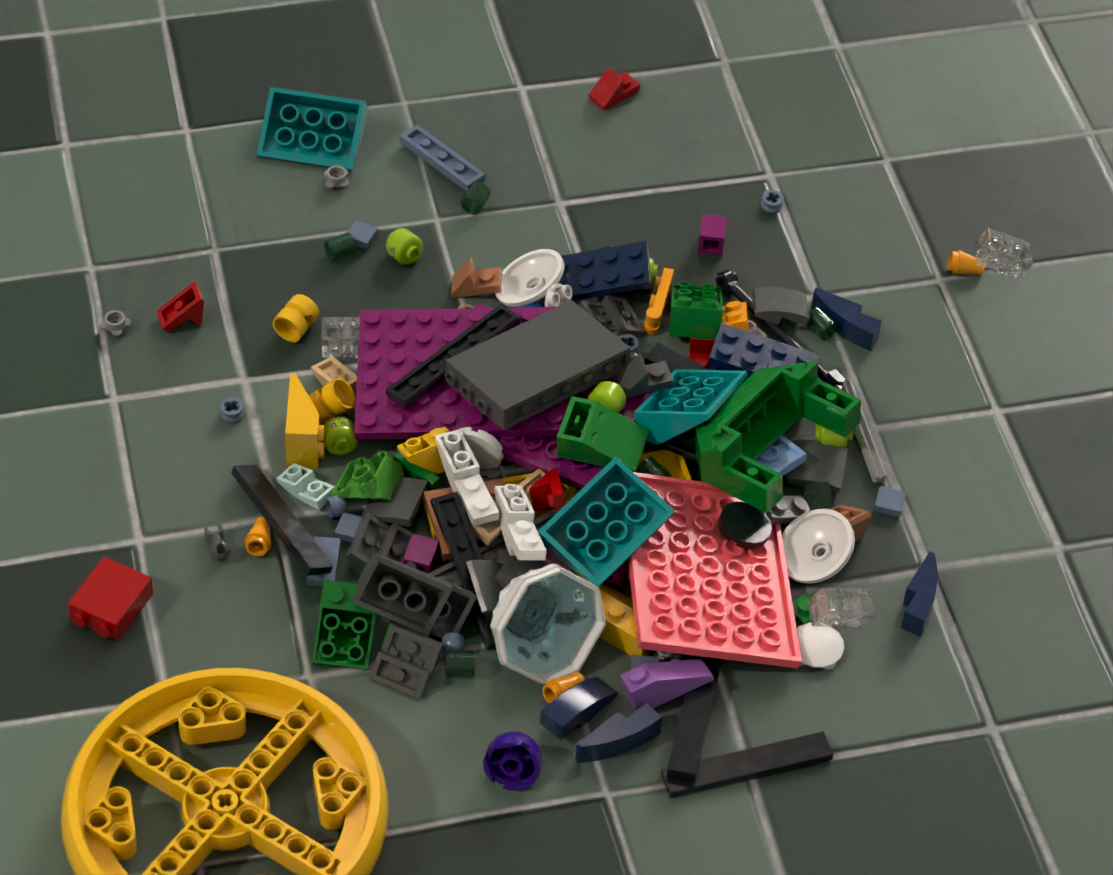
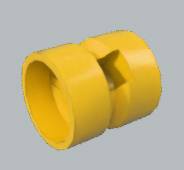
M296 294L273 319V328L284 340L294 343L298 342L308 328L318 319L320 311L315 302L309 297Z
M335 378L325 384L323 388L309 394L319 413V424H325L331 418L352 409L356 404V396L352 387L342 378Z

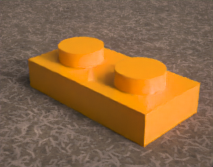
M732 301L723 306L722 323L745 331L749 330L747 303Z

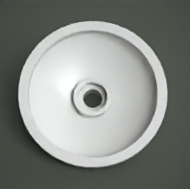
M539 249L520 256L502 271V292L495 293L496 297L502 304L509 307L523 306L546 297L552 284L557 285L562 278L564 272L562 257L558 252L551 249Z
M816 509L800 515L787 526L782 533L788 576L800 583H818L834 576L846 565L854 549L855 535L851 524L841 513L830 509Z

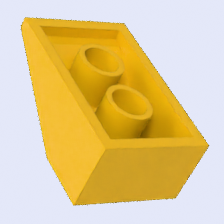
M290 373L285 428L286 468L296 463L308 469H318L319 458L324 459L325 443L320 442L324 441V425H319V413L297 374Z

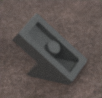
M641 354L635 357L615 376V381L622 387L626 398L674 386V380L666 361L645 365Z

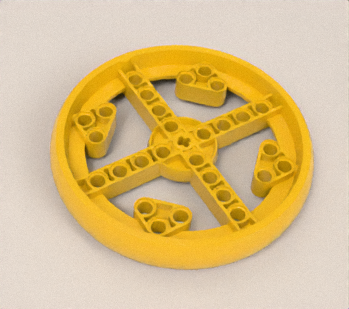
M215 668L177 675L158 682L122 702L93 729L83 743L72 763L62 798V839L67 859L75 875H129L122 868L118 860L125 861L131 859L137 852L131 796L129 791L123 787L110 788L111 782L120 766L182 803L181 816L185 827L142 875H191L213 849L227 851L250 845L297 875H370L381 853L389 814L388 791L383 769L370 740L356 721L328 696L306 684L279 674L243 668ZM246 712L280 720L238 768L219 767L204 773L147 739L158 730L177 721L179 723L181 740L188 745H197L242 737L246 732ZM311 739L329 756L318 759L313 765V787L320 823L328 830H337L343 826L340 839L333 852L270 814V802L266 789Z

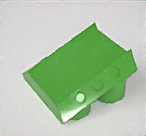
M385 451L376 453L370 459H365L364 457L357 458L352 462H348L331 495L347 499L392 501L391 495L400 477H404L402 464L391 459Z

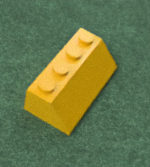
M568 570V571L574 573L575 575L581 577L580 575H578V574H577L576 572H574L573 570ZM603 583L599 587V591L601 593L606 625L599 638L630 656H646L651 650L639 649L637 646L632 599ZM576 589L579 596L585 597L584 591ZM551 591L549 608L553 610L555 595ZM576 610L574 612L560 613V615L575 622L576 619L584 617L586 612L584 610Z

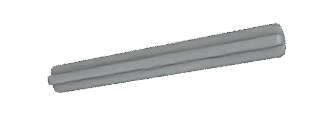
M844 381L842 391L858 398L852 381ZM861 407V421L854 429V433L872 481L875 484L884 483L887 474Z

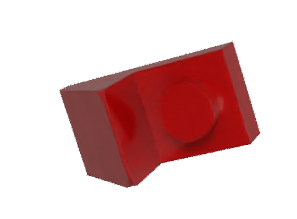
M608 68L589 93V99L602 110H606L639 92L640 84L628 73L623 72L617 75Z
M194 281L156 310L163 330L170 333L187 319H190L199 326L202 325L204 299L198 283Z
M690 337L689 359L711 370V365L707 363L715 339Z
M557 468L551 469L529 488L535 511L550 508L551 510L556 509L559 512L566 505Z

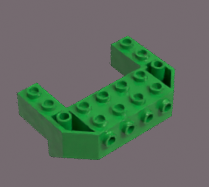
M815 361L759 368L727 398L709 420L695 426L696 457L701 480L768 513L783 498V474L755 460L801 417L843 437L848 436L860 424L861 399L817 379L818 363Z

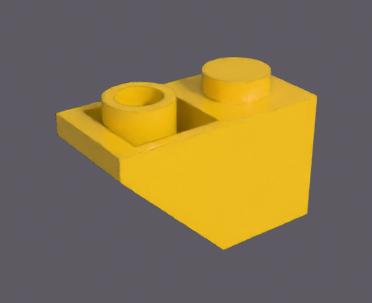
M446 427L435 428L430 433L408 439L405 443L398 445L397 449L408 462L437 474L442 473L445 470L436 445L435 436L450 431Z

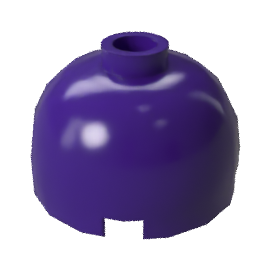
M509 731L500 734L490 742L483 760L484 772L491 782L495 783L496 780L500 784H505L503 788L506 790H523L534 784L535 779L540 774L542 767L541 750L535 740L525 733Z

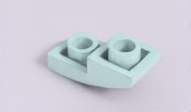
M293 463L276 478L277 482L289 493L318 510L326 505V498L332 496L331 493L335 488L333 485L316 479L313 470Z

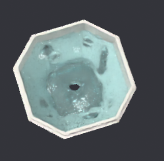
M549 564L541 569L530 570L517 578H513L511 583L500 591L499 602L493 610L490 627L494 636L499 662L517 673L544 685L550 679L571 675L580 671L603 631L606 622L599 587L559 565Z

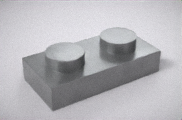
M783 496L766 515L770 519L771 524H790L794 519L811 510L804 496Z

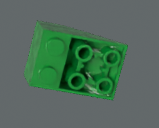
M689 282L672 284L669 336L716 339L723 315L722 288H717L714 284H703L702 287L692 286Z
M571 396L557 435V457L605 467L612 459L617 457L631 471L636 472L649 430L597 401Z
M324 580L312 663L364 670L369 669L379 615L352 603L357 584Z

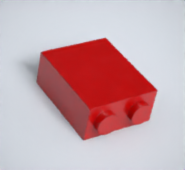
M103 557L68 602L70 621L79 627H86L97 632L101 637L111 638L118 642L153 596L152 577Z

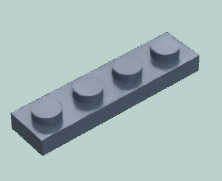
M418 124L400 135V143L467 193L485 181V173Z

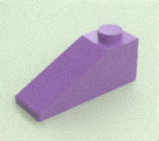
M702 659L645 663L620 675L626 697L635 711L646 703L650 707L655 708L714 680L713 675Z

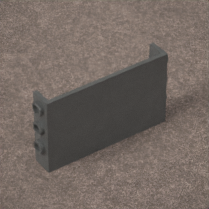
M570 300L447 359L445 379L466 400L473 403L482 414L488 416L502 430H506L618 374L630 363V347L620 340L616 334H613L604 327L600 321H597L588 314L585 309Z

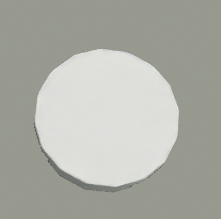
M471 427L460 428L480 468H497L504 458L500 442L486 431L478 430V432L471 431Z

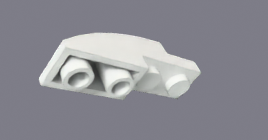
M461 429L436 435V445L453 493L458 492L464 511L468 515L473 527L499 520V511L479 474L480 466Z
M516 484L495 486L500 526L510 556H516L518 560H545L547 550L533 523L535 512L522 486Z

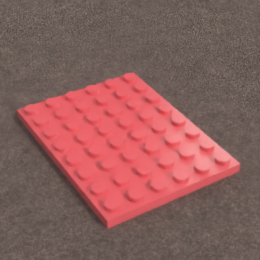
M634 472L675 510V514L628 559L638 648L798 669L802 661L780 524H771L772 531L770 537L762 547L755 549L736 546L737 543L733 540L729 542L724 538L719 530L717 521L722 509L728 503L743 501L706 482Z

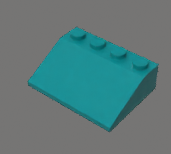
M270 87L257 157L328 168L338 165L344 167L347 171H353L368 114L366 102Z
M674 370L671 373L674 386L654 391L634 412L636 423L649 430L646 442L652 445L661 444L709 420L748 376L747 371Z
M615 457L538 531V534L544 546L558 560L585 580L600 587L675 514V510L619 458Z

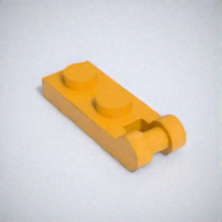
M664 268L662 277H656L654 291L657 294L651 295L644 323V329L648 335H656L659 332L672 285L673 269Z

